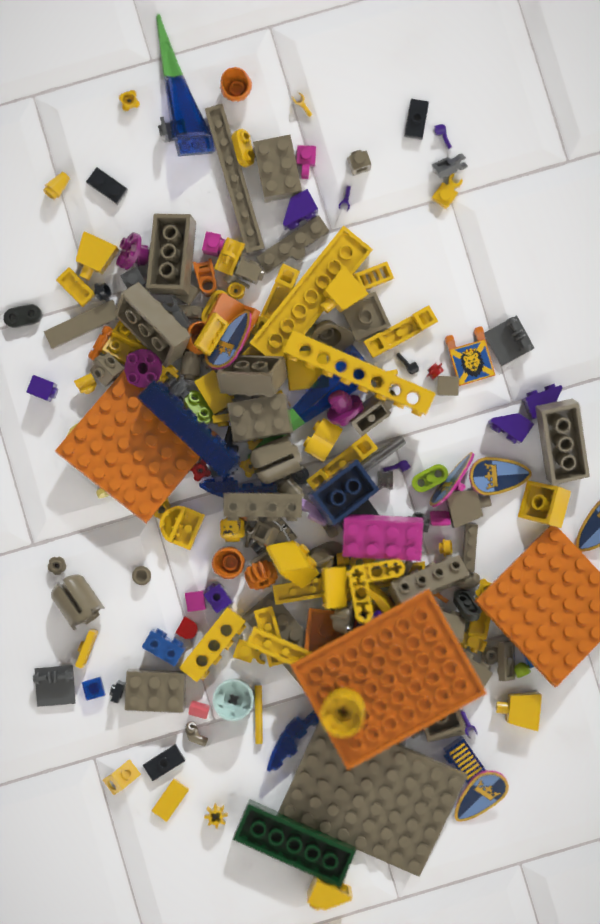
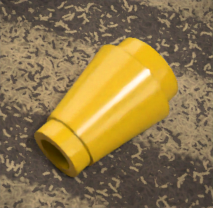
M61 172L44 185V193L52 200L59 198L70 177L66 173Z

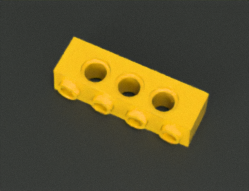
M228 606L179 669L195 682H198L200 679L204 681L210 673L208 668L212 664L216 666L222 658L220 653L223 649L228 650L235 642L232 640L235 634L240 635L247 627L244 625L246 620ZM223 625L231 627L232 632L230 635H224L221 632ZM212 640L218 641L220 644L219 649L212 650L209 647V642ZM200 655L205 656L208 660L207 664L200 665L197 662V657Z

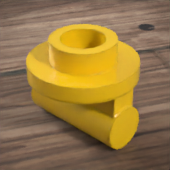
M92 373L74 380L80 393L90 394L95 391L97 386Z

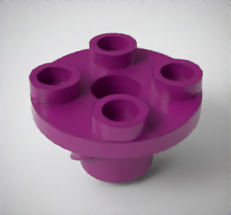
M132 232L127 238H122L119 246L121 248L120 255L116 260V265L120 268L128 270L134 263L140 267V265L145 266L149 262L150 249H148L147 245H141L142 238L140 234Z
M138 349L128 354L125 362V374L128 382L141 388L154 385L162 374V363L158 355L148 349Z
M336 390L328 397L331 407L327 412V418L332 424L346 426L352 418L364 410L363 402L358 395H349L343 390Z

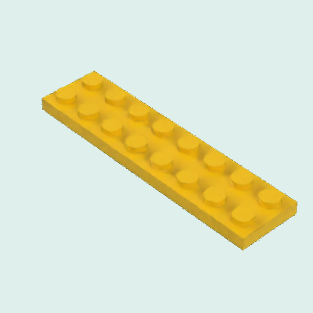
M343 225L249 342V345L263 356H282L286 359L287 355L283 351L292 330L305 335L324 312L320 304L327 298L322 292L337 273L345 266L353 275L373 249Z

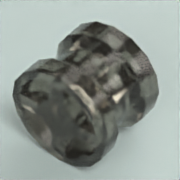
M377 471V487L380 490L383 488L393 490V471H388L387 473Z

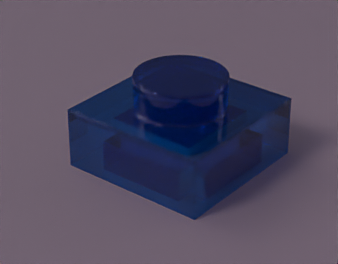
M101 676L81 682L86 701L106 695Z

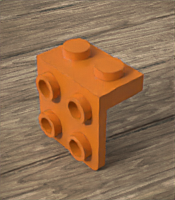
M220 293L205 325L212 313H217L229 323L235 316L248 310L251 313V325L244 342L245 345L250 338V333L257 323L261 311L246 306L225 293Z

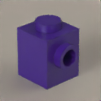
M32 375L26 393L51 402L52 399L56 398L59 389L57 388L58 384Z
M212 583L205 588L207 592L204 594V597L216 613H219L233 603V600L221 583L218 585Z

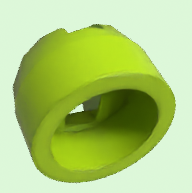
M519 662L515 665L514 671L517 678L531 673L526 663Z

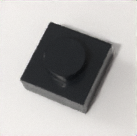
M119 680L116 682V685L112 684L109 695L112 696L111 702L117 704L120 702L126 682Z

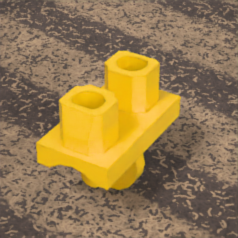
M227 237L214 269L233 276L245 244Z

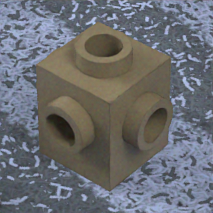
M108 352L104 356L99 355L93 360L92 363L94 365L90 372L106 387L114 382L125 368Z

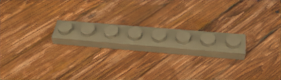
M223 103L204 108L243 243L245 244L246 253L250 254L264 250L265 246L243 171L236 158L232 134Z

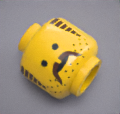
M228 517L220 521V537L225 539V542H240V539L245 536V521L242 518H239V521H228Z

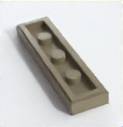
M112 299L43 331L51 349H55L117 320L118 318L114 315L116 310L115 302Z

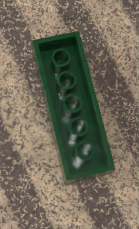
M251 799L247 802L232 839L341 888L356 853L354 846L280 814L278 811Z

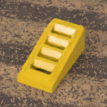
M387 261L353 274L354 278L366 291L394 279ZM380 268H382V270H383V272H384V274H385V276H386V278H384V279H383L382 274H381V272H380V270H379ZM373 271H375L379 281H376ZM366 274L368 275L371 284H369V282H368V280H367V278H366Z

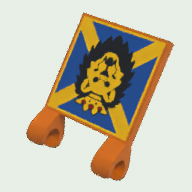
M482 326L474 328L477 341L456 347L453 335L445 337L455 375L459 377V386L496 375Z

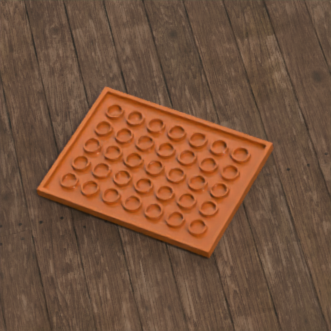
M429 588L290 664L321 723V711L324 702L334 690L348 688L356 691L362 697L365 704V714L362 725L356 733L348 737H338L326 730L347 770L487 694ZM342 706V713L346 714V707Z

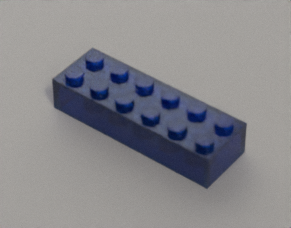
M153 380L137 396L139 400L226 481L241 465L240 455L232 448L228 450L225 447L227 445L226 442L219 435L214 437L211 434V428L204 421L199 423L197 415L190 408L185 410L183 402L175 394L171 396L169 394L170 391L161 381L157 383Z

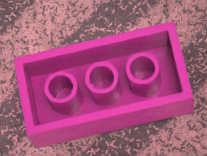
M349 514L344 518L343 557L421 561L424 518Z

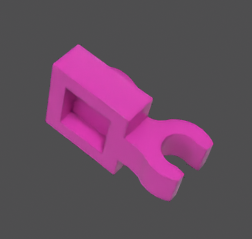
M297 145L296 163L297 166H302L301 179H309L310 167H315L316 146Z

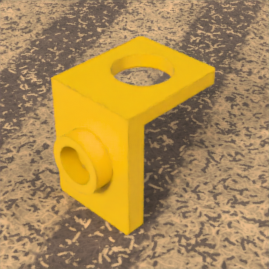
M129 759L102 781L111 793L115 795L125 789L141 773ZM110 781L114 783L116 788L110 784Z

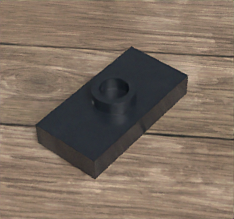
M410 99L404 137L423 140L429 101Z
M174 744L145 762L143 767L153 782L185 762L186 759L177 744Z

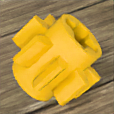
M214 803L212 809L207 806L206 810L209 814L204 815V819L209 820L207 826L212 824L218 829L220 823L226 824L223 817H228V813H224V805L219 807L217 803ZM218 812L220 814L219 818L216 817L214 819L213 813L216 814Z

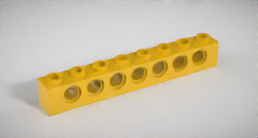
M292 330L283 351L287 355L286 358L291 361L297 362V360L305 362L303 366L314 370L315 367L321 369V374L330 378L333 375L339 377L341 383L348 386L351 383L358 386L357 389L367 394L368 391L376 394V398L382 401L389 399L393 401L394 406L400 409H404L405 406L411 409L410 413L419 417L422 414L427 415L436 395L431 390ZM302 347H309L311 353L308 356H302L300 354ZM325 354L329 357L326 364L318 362L320 355ZM337 363H345L347 366L346 370L338 372L335 369ZM356 370H362L364 378L356 380L353 377V373ZM373 378H380L382 380L381 387L374 388L371 385V380ZM393 385L398 386L400 389V393L397 396L389 393V388ZM410 393H414L418 397V401L414 404L407 401V395Z

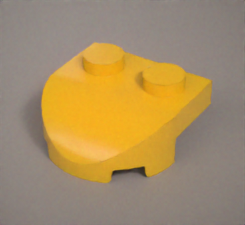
M174 506L163 513L159 527L163 537L168 542L191 550L205 515L188 507Z

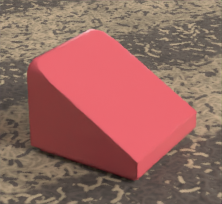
M193 700L190 703L188 714L207 719L210 705Z

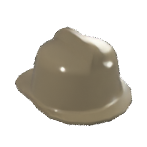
M324 320L318 324L315 323L313 326L314 332L311 338L342 352L349 350L354 344L353 333L346 328L338 326L331 320Z
M329 541L310 550L308 554L317 563L316 568L320 573L316 576L317 578L321 577L322 567H338L337 553H342L343 544L337 541Z
M351 603V606L336 608L334 614L330 615V618L333 620V629L336 632L346 634L353 630L355 621L353 603Z

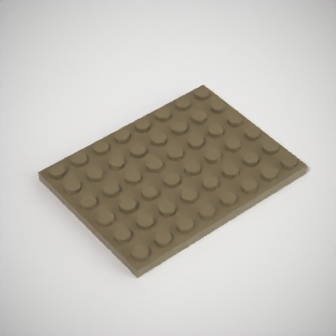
M319 719L278 813L348 843L363 853L420 877L467 779V773L399 743L347 770Z

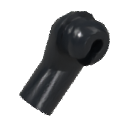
M228 426L224 438L226 452L230 455H237L239 446L233 444L231 426Z

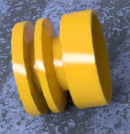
M339 688L331 692L326 698L321 711V720L325 729L338 737H348L356 733L363 722L365 714L364 701L352 689ZM342 706L346 707V714L342 713Z

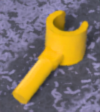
M298 92L300 95L299 101H296L292 96V101L300 105L308 117H311L313 114L304 102V95Z

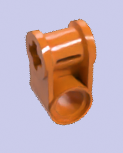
M212 258L199 263L195 261L193 266L201 293L206 297H211L212 293L217 291ZM206 283L213 284L210 290H204L203 286Z

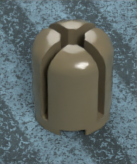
M290 434L252 450L250 462L252 467L258 468L254 472L262 483L270 484L305 468L300 466L299 462L303 460L297 445H292L288 439L291 437Z
M74 574L67 576L63 579L64 584L58 582L51 591L52 600L73 631L77 630L75 626L81 623L87 625L100 615L98 611L105 609L82 575Z

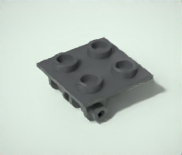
M517 315L484 332L501 366L535 349Z
M73 665L34 668L33 683L36 684L37 707L76 704Z

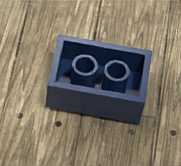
M354 459L314 488L307 496L329 526H332L344 519L380 491V489L358 459Z

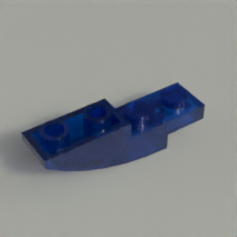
M234 477L222 478L223 481L215 482V478L203 479V483H199V487L222 498L223 493L265 494L278 492L277 484L273 485V482L270 484L261 482L262 486H254V483H243L242 487L239 488V482L234 480Z
M315 710L304 719L297 714L283 729L271 751L267 765L268 772L273 769L277 771L284 764L282 761L286 757L291 758L298 752L299 743L295 739L298 738L300 740L308 733L307 729L311 725L315 727L319 722V717Z

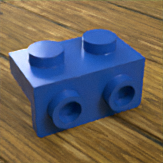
M159 628L157 630L152 629L142 648L172 666H176L186 650V647L183 646L184 642L177 638L170 639L167 637L168 633Z

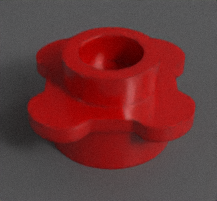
M435 363L427 369L429 373L426 377L430 376L434 380L444 371L441 367L442 363L439 365Z
M204 459L200 460L190 470L194 474L193 478L195 481L211 476V470L208 469L207 461Z

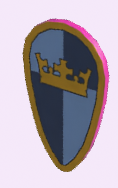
M248 310L241 312L229 322L228 328L210 356L205 355L206 363L212 369L226 368L233 363L242 350L251 325V313Z
M473 452L465 456L448 474L447 479L435 490L429 501L433 508L442 504L454 490H465V484L460 481L474 458L475 454Z
M497 457L480 458L472 464L469 470L471 486L477 493L486 496L504 493L520 487L532 476L531 470L525 465Z
M600 500L590 510L579 529L576 547L581 552L600 547Z
M486 770L475 775L467 784L456 803L455 820L462 822L473 819L497 805L508 793L509 784L507 778L502 773L493 770Z

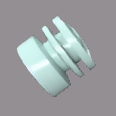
M241 679L224 681L216 688L213 694L212 703L214 710L219 717L227 721L243 719L249 714L254 704V694L251 687ZM231 694H233L234 696L238 695L239 699L237 700V704H234V702H229Z

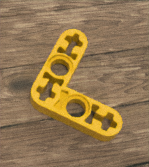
M394 559L357 565L350 569L348 578L355 617L359 622H369L373 617L368 583L401 577L405 571V565L401 560ZM394 563L398 567L401 566L398 574H395V571H388L389 576H385L386 570L384 565L387 564V569L392 568ZM378 566L382 569L380 577H374L371 574L373 567ZM355 570L363 574V576H360V584L364 582L365 586L358 585L353 587V584H357L356 577H352ZM363 589L366 592V598L358 600L355 597L356 590ZM368 601V605H364L365 611L369 612L370 615L363 619L362 616L358 615V613H361V606L357 607L356 603L362 604Z

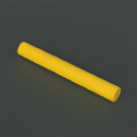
M254 685L255 744H263L262 685Z

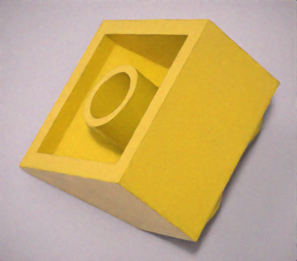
M528 480L518 517L562 528L571 491L559 486Z
M292 540L266 547L279 574L299 587L304 588L320 574L316 568L317 563L309 556L308 553L310 551L303 543L300 545Z
M346 567L321 568L322 603L324 608L347 607L348 602H351L350 590H347L349 571H346Z
M313 877L307 890V903L312 909L320 911V909L327 911L350 902L353 898L351 886L342 883L341 888L317 877Z

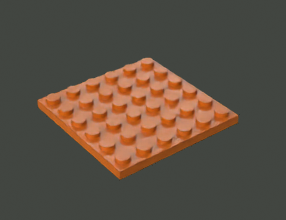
M124 369L56 448L55 453L147 524L219 435L208 426L197 425L188 410L157 386L152 385L141 388L129 383Z
M548 526L474 600L554 688L558 687L600 643V572L557 527Z

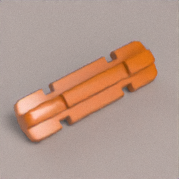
M106 325L103 327L102 334L98 336L93 345L94 349L88 354L91 360L99 356L100 352L102 353L103 347L112 335L113 329Z

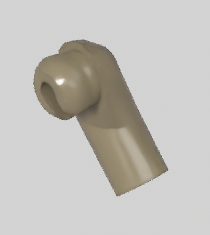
M472 573L466 581L455 586L464 590L472 589L479 585L480 575Z
M189 722L186 724L185 732L188 740L205 747L208 737L199 734L196 723Z

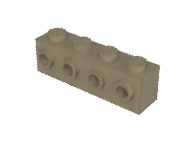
M223 493V517H228V521H239V517H247V521H259V517H266V521H278V517H286V521H298V518H302V494Z
M449 555L443 558L440 563L432 562L421 571L416 569L404 578L398 577L393 579L387 590L395 605L397 606L427 588L434 595L466 581L470 574L460 555L454 557Z

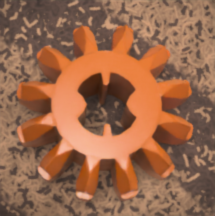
M267 560L252 563V566H248L244 572L245 580L250 589L264 590V588L270 587L271 584H275L278 579L275 566Z

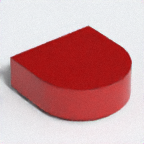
M184 616L175 634L184 639H192L198 632V626L193 620Z

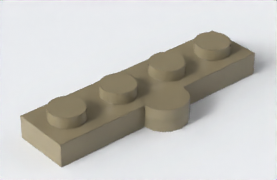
M318 215L258 255L256 259L266 271V274H268L291 257L294 260H302L305 257V247H308L329 233V229Z

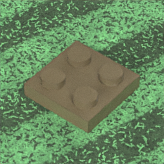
M376 291L368 294L365 298L343 311V315L356 342L391 327Z

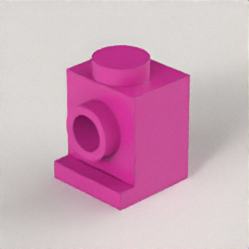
M206 231L202 247L203 254L219 258L226 239H223L221 234Z

